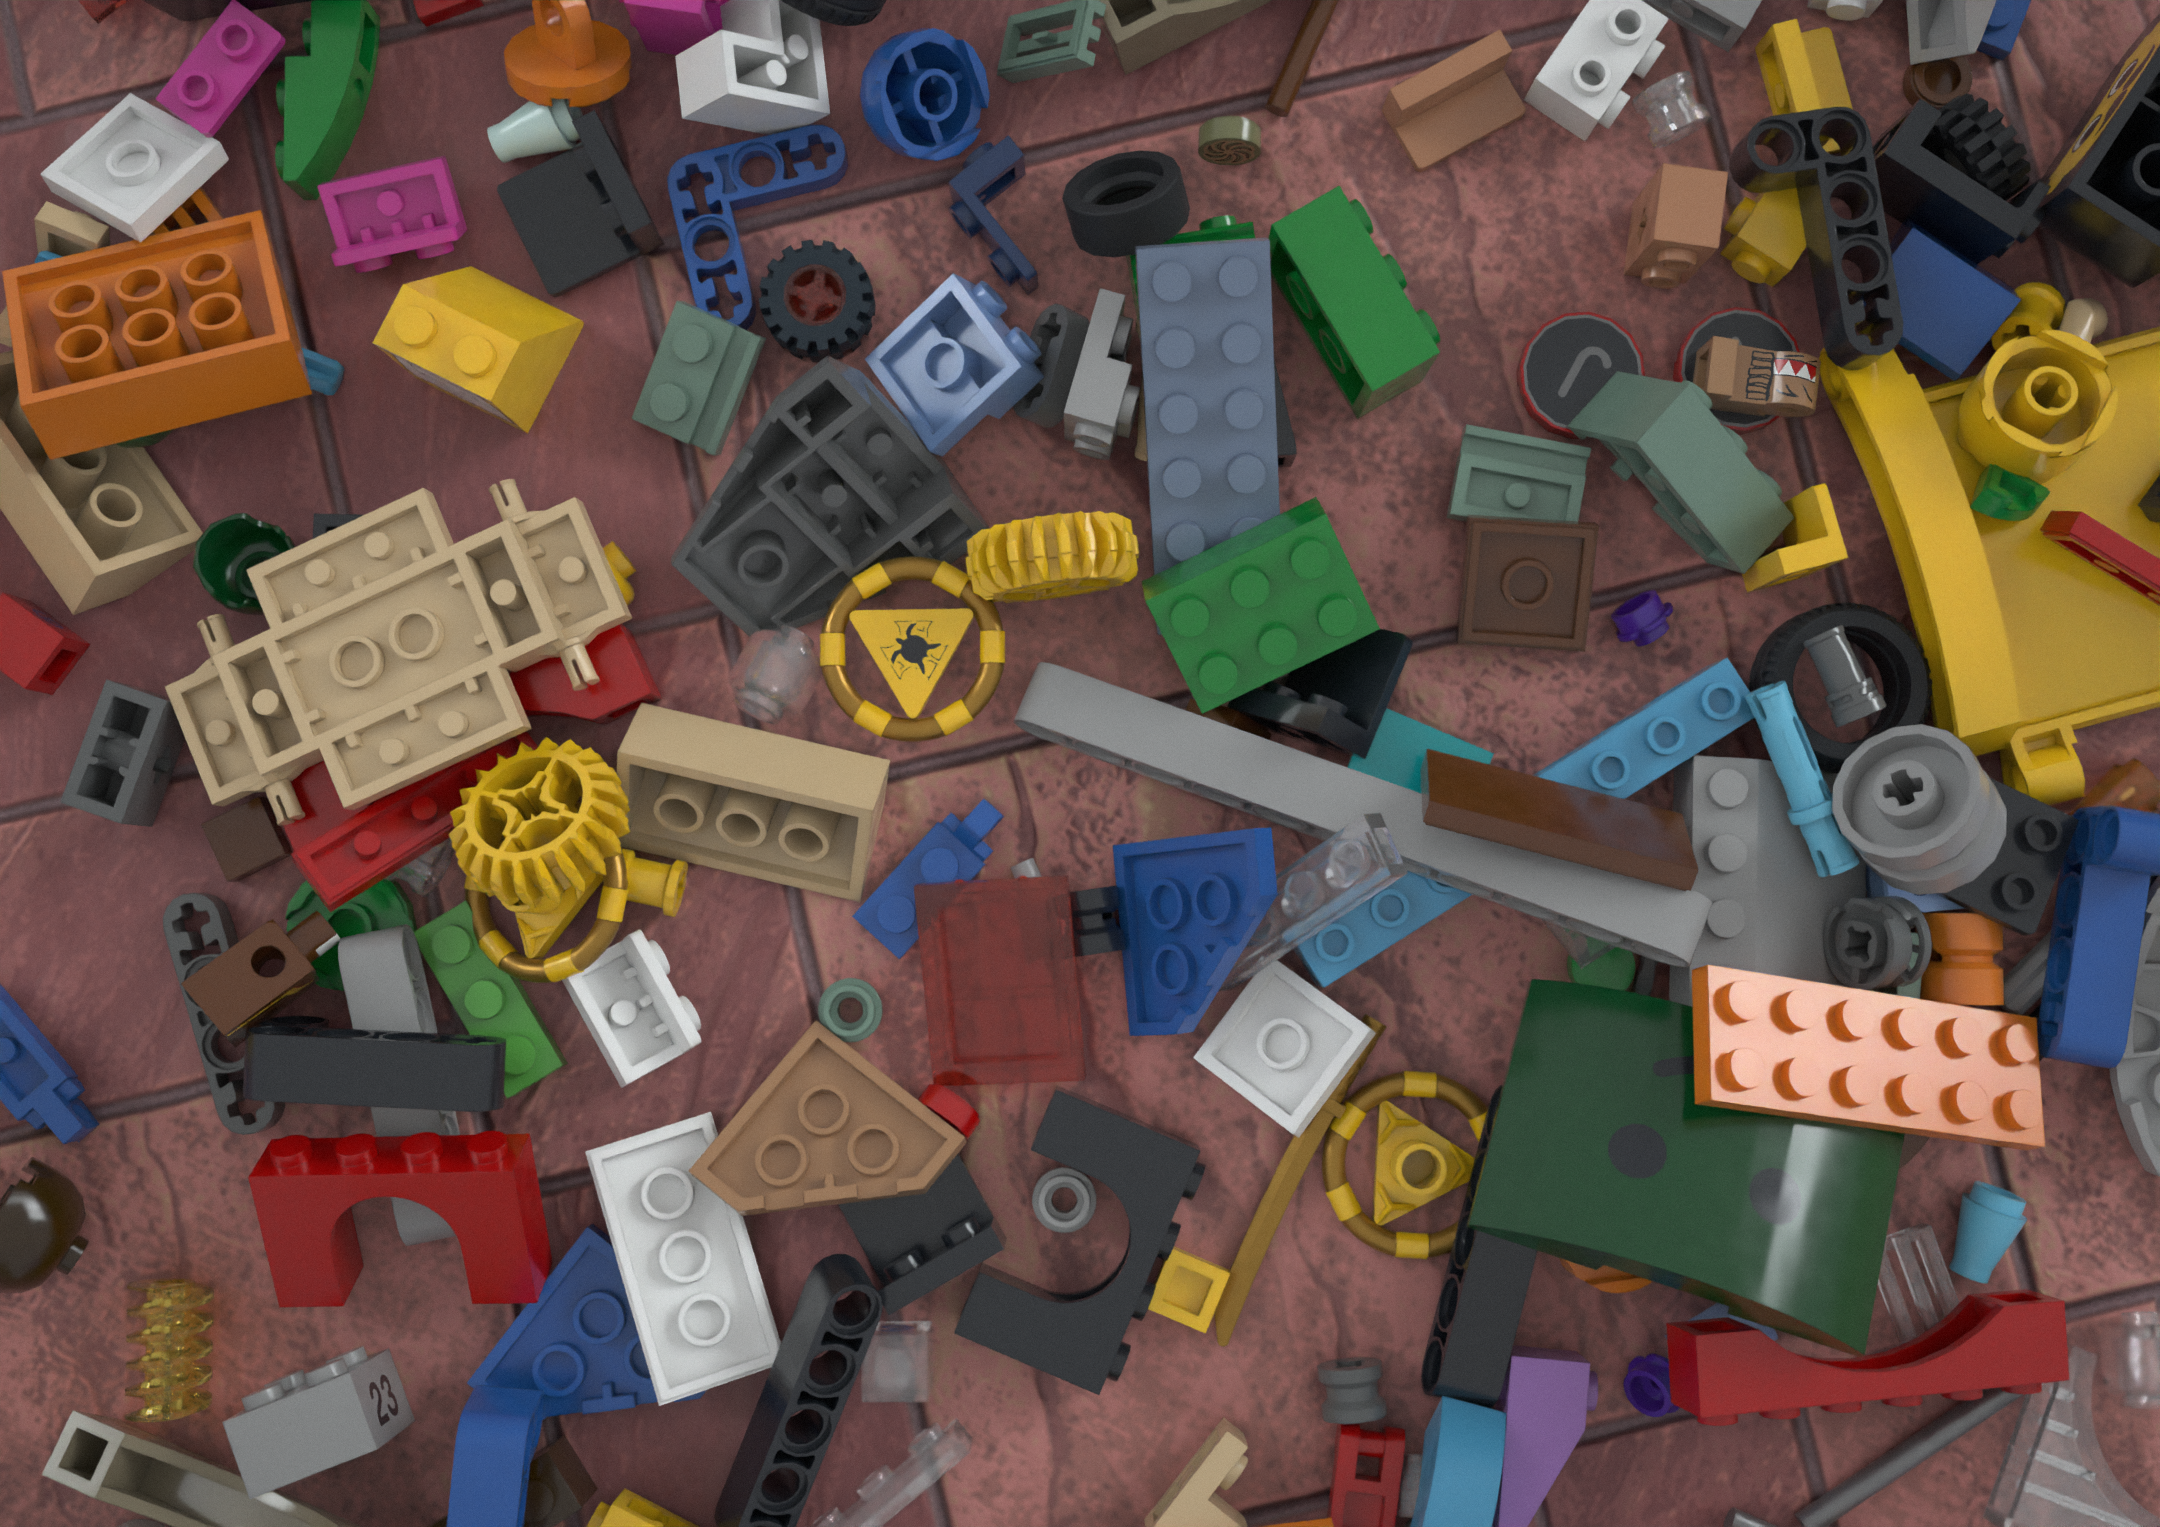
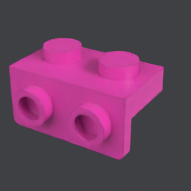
M232 0L155 99L177 119L192 126L205 137L211 138L285 45V38L239 2Z
M446 156L322 182L317 186L337 249L331 253L335 267L353 263L356 273L373 271L393 264L392 254L415 250L417 259L440 256L454 251L452 241L458 240L467 231Z

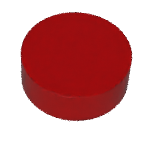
M928 1084L917 1099L962 1134L966 1141L980 1124V1116L971 1105L951 1090L939 1084Z

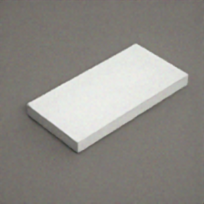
M711 1112L585 1151L659 1406L771 1368L781 1345L743 1216L738 1214L689 1172V1169L718 1136Z

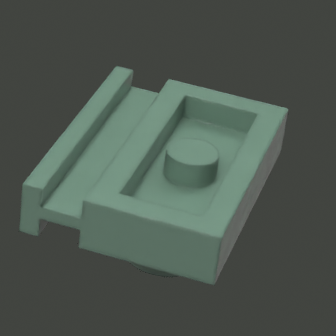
M676 301L631 419L682 442L702 448L711 455H720L766 338L740 328L741 326L685 301Z
M1466 424L1462 430V442L1459 456L1457 457L1446 518L1467 522L1468 515L1564 521L1579 520L1586 481L1585 471L1591 448Z

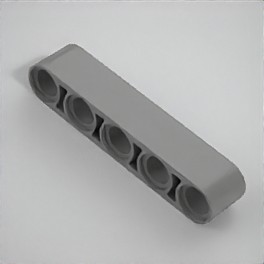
M404 924L341 938L338 945V961L353 1029L438 1033L419 945L409 925ZM370 1107L377 1137L411 1136L421 1132H433L438 1135H460L455 1111ZM390 1197L398 1232L406 1246L456 1236L448 1223L431 1209L411 1200Z

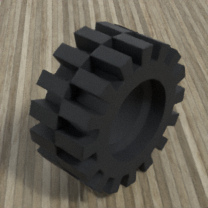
M1965 94L1962 97L1960 95L1955 97L1939 109L1942 114L1922 142V147L2005 201L2024 189L2023 187L2030 180L2026 174L2031 171L2030 162L2021 158L2027 154L2024 143H2015L2013 137L2018 134L2012 124L2007 128L2002 124L2001 121L2004 115L1997 108L1989 112L1988 101L1981 97L1974 101L1972 94Z

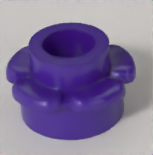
M1655 590L1640 593L1627 600L1611 615V619L1618 628L1616 632L1618 640L1620 642L1633 641L1637 647H1641L1659 639L1670 628L1666 617L1672 614L1673 606L1669 602L1663 604Z
M1654 1353L1648 1354L1646 1357L1636 1356L1629 1363L1628 1374L1623 1383L1625 1394L1630 1403L1638 1411L1650 1417H1661L1666 1413H1673L1679 1410L1680 1407L1671 1403L1668 1359Z

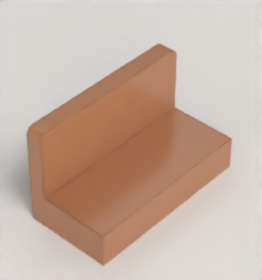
M1500 29L1389 89L1382 112L1417 172H1423L1523 117L1526 108L1504 71L1512 49Z

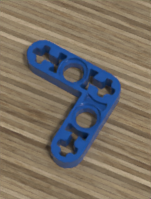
M825 125L804 126L689 154L674 163L667 177L668 191L696 307L722 318L719 311H710L711 307H715L720 303L717 285L712 277L725 276L727 288L733 299L743 300L742 304L733 307L734 317L727 321L741 326L740 328L745 330L753 324L756 316V301L734 211L827 189L836 185L845 176L848 168V154L841 136L835 130ZM816 144H822L826 153L836 152V154L827 157V168L822 170H816L812 161L793 164L797 177L788 179V170L780 153L781 151L789 150L793 162L811 157V146ZM761 156L770 159L775 163L776 172L768 184L761 187H753L741 179L742 168L749 159ZM695 173H701L706 182H714L704 188L707 206L712 214L699 215L697 203L690 191H682V189L691 186L690 176ZM723 209L722 215L716 214ZM688 217L694 218V219H692L691 221H689V222L687 223V218H688ZM717 230L723 232L729 238L727 253L716 261L700 259L695 253L697 239L707 231ZM737 268L736 275L728 274ZM704 276L711 277L704 282L701 281V278Z

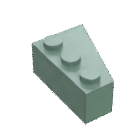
M1617 371L1567 427L1580 440L1585 439L1587 436L1596 438L1618 459L1609 468L1622 481H1627L1634 474L1658 501L1651 509L1707 563L1745 574L1795 518L1779 498L1782 495V489L1769 475L1754 467L1745 455L1748 447L1744 440L1733 430L1720 424L1709 410L1713 406L1710 397L1696 384L1687 380H1683L1680 383Z

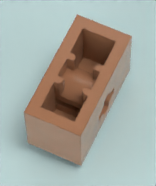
M1663 163L1633 202L1623 275L1642 277L1641 283L1653 288L1669 289L1678 287L1680 283H1686L1719 248L1728 172Z

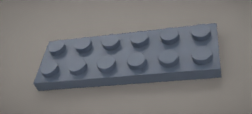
M1267 237L1135 246L1153 576L1280 514L1270 240ZM1156 623L1157 634L1162 635Z

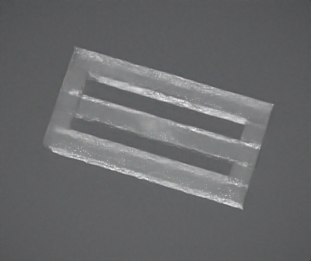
M1921 1223L1886 1236L1878 1285L1900 1345L1917 1338L1887 1251L1896 1250L1925 1332L1937 1324L1939 1320L1911 1243L1916 1242L1943 1318L1959 1304L1932 1226L1926 1223Z

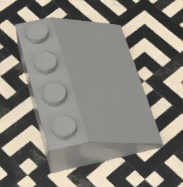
M1694 755L1674 768L1673 812L1683 815L1699 869L1692 890L1709 898L1712 901V906L1690 967L1684 968L1670 965L1669 1001L1693 1007L1692 970L1705 965L1847 987L1835 977L1827 963L1823 947V933L1826 921L1836 906L1845 905L1852 898L1866 897V862L1853 847L1860 862L1857 866L1837 875L1831 876L1829 874L1823 878L1818 876L1811 852L1805 838H1803L1799 825H1792L1788 817L1787 811L1792 808L1772 761ZM1820 770L1830 793H1833V784L1839 773Z

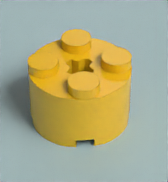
M2043 330L2039 331L2037 335L2019 339L2016 337L2005 342L1970 383L1962 397L1959 408V428L1957 431L1959 444L1962 449L1972 454L1985 467L1990 464H1996L2011 473L2027 477L2039 484L2049 481L2052 477L2069 469L2112 424L2118 409L2119 396L2117 385L2114 389L2112 388L2111 381L2105 371L2109 364L2102 353L2092 344L2064 331Z

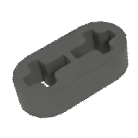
M1060 304L1051 305L1040 314L1032 329L1030 338L1041 351V356L1034 363L1044 375V378L1013 406L1017 416L1044 428L1054 427L1063 420L1064 409L1090 324L1085 316Z

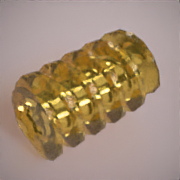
M180 1278L146 1279L128 1283V1290L147 1294V1301L127 1308V1316L145 1320L146 1327L127 1334L126 1342L146 1347L144 1355L126 1361L125 1368L144 1373L145 1380L125 1388V1396L144 1400V1407L124 1414L125 1419L142 1423L163 1422L184 1418L207 1409L212 1404V1393L196 1386L208 1382L212 1378L213 1370L212 1366L196 1360L206 1357L213 1352V1341L196 1334L212 1327L214 1318L213 1314L197 1309V1307L207 1304L214 1299V1289L205 1284L197 1283L192 1279Z

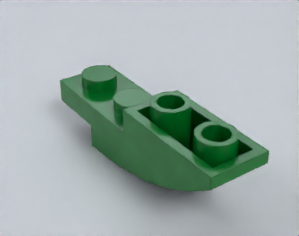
M367 0L311 1V18H305L302 27L303 43L308 56L285 57V79H279L276 87L278 109L284 118V141L277 142L275 160L280 178L303 200H317L320 196L317 186L322 182L331 181L352 145L364 116L375 74L381 20Z

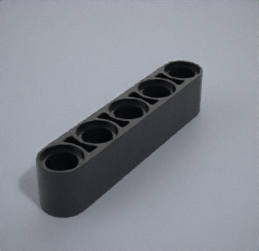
M1500 1085L1495 1090L1486 1113L1421 1373L1424 1394L1437 1398L1446 1396L1487 1408H1492L1496 1404L1503 1387L1537 1255V1250L1467 1227L1503 1085Z
M833 1254L823 1258L811 1270L716 1505L714 1518L717 1527H796L882 1314L883 1304L881 1296L856 1258L847 1254ZM852 1291L846 1298L837 1301L844 1293ZM824 1351H827V1352H826L824 1355H822L821 1357L815 1358V1357H816L817 1355H819L820 1353H822V1352H824Z

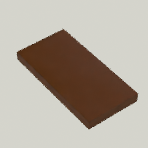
M1426 749L1420 768L1422 815L1425 825L1682 891H1691L1699 869L1681 813Z

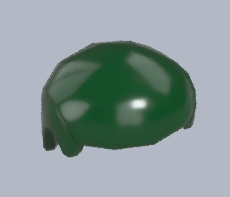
M235 513L211 523L195 544L193 568L204 589L216 602L229 610L239 613L263 615L264 612L246 570L296 546L291 537L286 536L285 531L280 526L257 520L247 513Z

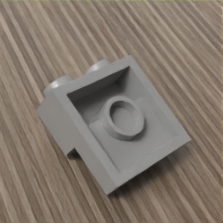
M1100 288L1064 409V439L1075 442L1073 449L1080 454L1096 459L1109 460L1111 453H1113L1117 436L1129 439L1139 405L1140 387L1131 385L1132 364L1125 363L1132 339L1130 333L1133 325V319L1124 316L1125 295Z

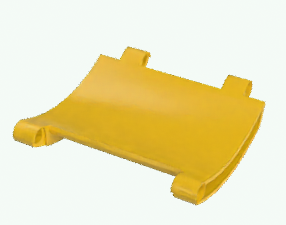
M2160 326L2092 344L2102 353L2109 364L2105 371L2111 381L2112 388L2114 389L2117 385L2119 403L2115 418L2107 431L2069 469L2041 484L2050 491L2048 497L2030 518L2020 521L1993 518L1970 508L1979 476L1986 467L1972 454L1962 449L1958 442L1957 431L1959 428V408L1962 397L1977 375L1922 389L1915 374L1908 375L1894 349L1868 367L1859 370H1845L1835 365L1827 356L1825 348H1823L1819 356L1821 361L1820 376L1823 387L1850 439L1869 483L1900 572L1919 645L1924 650L1923 656L1928 659V665L1931 670L1929 678L1932 679V695L1930 700H1932L1931 710L1934 727L1949 731L1966 744L1975 756L2000 750L2003 783L2050 806L2084 797L2085 778L2080 760L2072 744L2078 743L2073 730L2160 707V606L2042 535L2043 532L2040 531V528L2051 510L2082 511L2160 559V523L2149 521L2138 506L2160 475Z

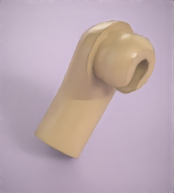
M2093 298L2069 301L2062 322L2059 325V331L2071 333L2091 343L2093 338L2101 335L2106 329L2108 322L2107 312L2104 306Z

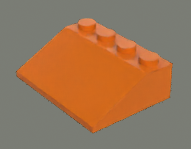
M261 210L148 236L142 242L131 240L2 271L20 406L50 460L312 394L301 343Z

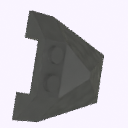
M826 356L776 396L671 557V565L755 643H760L826 617L832 602L843 587L853 577L876 563L912 556L945 561L951 565L967 552V541L982 529L990 528L941 456L928 450L911 424L860 370ZM882 589L881 591L867 598V600L887 593L886 589Z

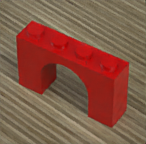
M491 1130L480 1132L476 1135H438L433 1132H421L411 1136L374 1137L370 1134L358 1133L336 1138H308L304 1135H289L280 1139H271L248 1176L279 1308L344 1306L364 1267L351 1206L376 1197H396L414 1201L431 1209L448 1223L456 1234L461 1246L472 1304L537 1303L553 1263L530 1133L504 1134L500 1131Z

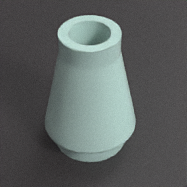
M552 98L553 106H542L529 101L500 123L488 127L487 133L491 146L503 163L516 158L572 149L577 144L576 140L580 139L572 123L573 120L583 116L580 107H569L568 99Z

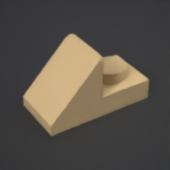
M1223 1417L1144 1519L1145 1527H1247L1245 1517L1214 1492L1218 1486L1223 1490L1229 1489L1245 1469L1248 1458L1243 1454L1247 1450L1248 1445L1244 1433Z

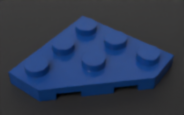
M1271 827L1113 845L1115 878L1120 901L1118 907L1120 927L1124 930L1127 948L1122 950L1130 1036L1175 1035L1194 1032L1278 895Z
M593 1223L587 1226L546 1279L538 1302L526 1305L468 1380L467 1384L473 1389L476 1385L544 1390L542 1420L551 1416L581 1412L584 1415L635 1408L640 1404L658 1402L612 1242L606 1233ZM707 1390L675 1400L674 1402L701 1399Z

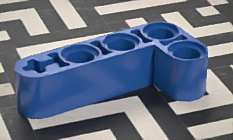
M2107 805L2082 807L2077 809L2072 817L2079 821L2060 868L2037 1034L2038 1048L2040 1054L2045 1058L2111 1069L2120 1063L2125 1053L2150 877L2160 876V813Z
M488 1385L475 1386L462 1410L457 1429L447 1527H524L530 1463L536 1451L541 1432L544 1390Z

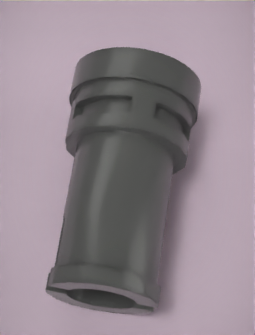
M1843 625L1802 642L1804 647H1807L1829 694L1824 698L1831 710V717L1836 728L1863 718L1887 706L1882 694L1878 693L1872 678L1865 677L1846 638Z

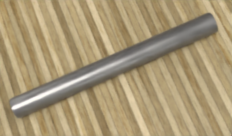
M2000 1388L1983 1389V1397L1981 1399L1964 1400L1795 1514L1797 1520L1802 1527L1829 1526L2024 1394L2007 1393Z

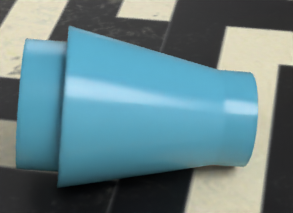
M1975 1181L1970 1194H1962L1954 1255L1949 1268L1963 1277L1987 1284L1993 1269L2027 1221V1218L2022 1215L2027 1201L1997 1186Z

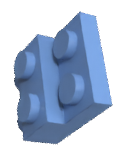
M954 273L865 358L870 368L928 450L942 457L986 415L1000 419L1044 378V375L1034 363L1041 356L1038 346L1019 327L1015 326L1010 331L1000 317L1007 310V305L1001 296L985 281L981 280L976 285Z

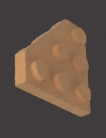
M816 1020L689 1169V1172L738 1214L746 1216L926 1194L967 1142L962 1134Z

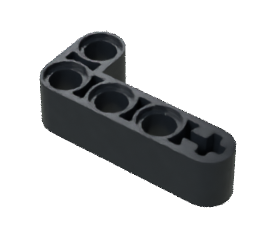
M1830 107L1775 115L1760 120L1734 148L1729 158L1731 176L1740 188L1751 193H1766L1797 188L1825 351L1835 365L1845 370H1859L1868 367L1890 352L1899 343L1903 334V318L1871 136L1866 120L1858 112L1848 107ZM1819 136L1832 138L1838 144L1841 156H1833L1827 153L1821 146ZM1755 145L1769 147L1776 154L1778 166L1764 163L1758 157ZM1831 198L1841 199L1849 206L1852 213L1851 220L1843 219L1833 211L1830 204ZM1842 260H1849L1860 268L1862 283H1855L1844 275L1841 267ZM1855 326H1856V329H1857L1858 333H1860V334H1868V333H1869L1870 338H1871V342H1870V339L1868 338L1867 335H1857V334H1856V331H1855Z
M297 1015L274 1017L246 1029L243 1097L250 1100L443 1111L482 1112L498 1110L504 1106L506 1039L482 1035L329 1028V1019L323 1017Z

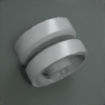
M1917 724L1892 727L1865 740L1844 761L1833 784L1832 812L1844 837L1860 853L1862 859L1871 870L1891 887L1913 894L1947 893L1975 880L1996 859L2006 837L2007 809L1996 786L1987 773L1982 770L1979 761L1970 748L1947 730Z

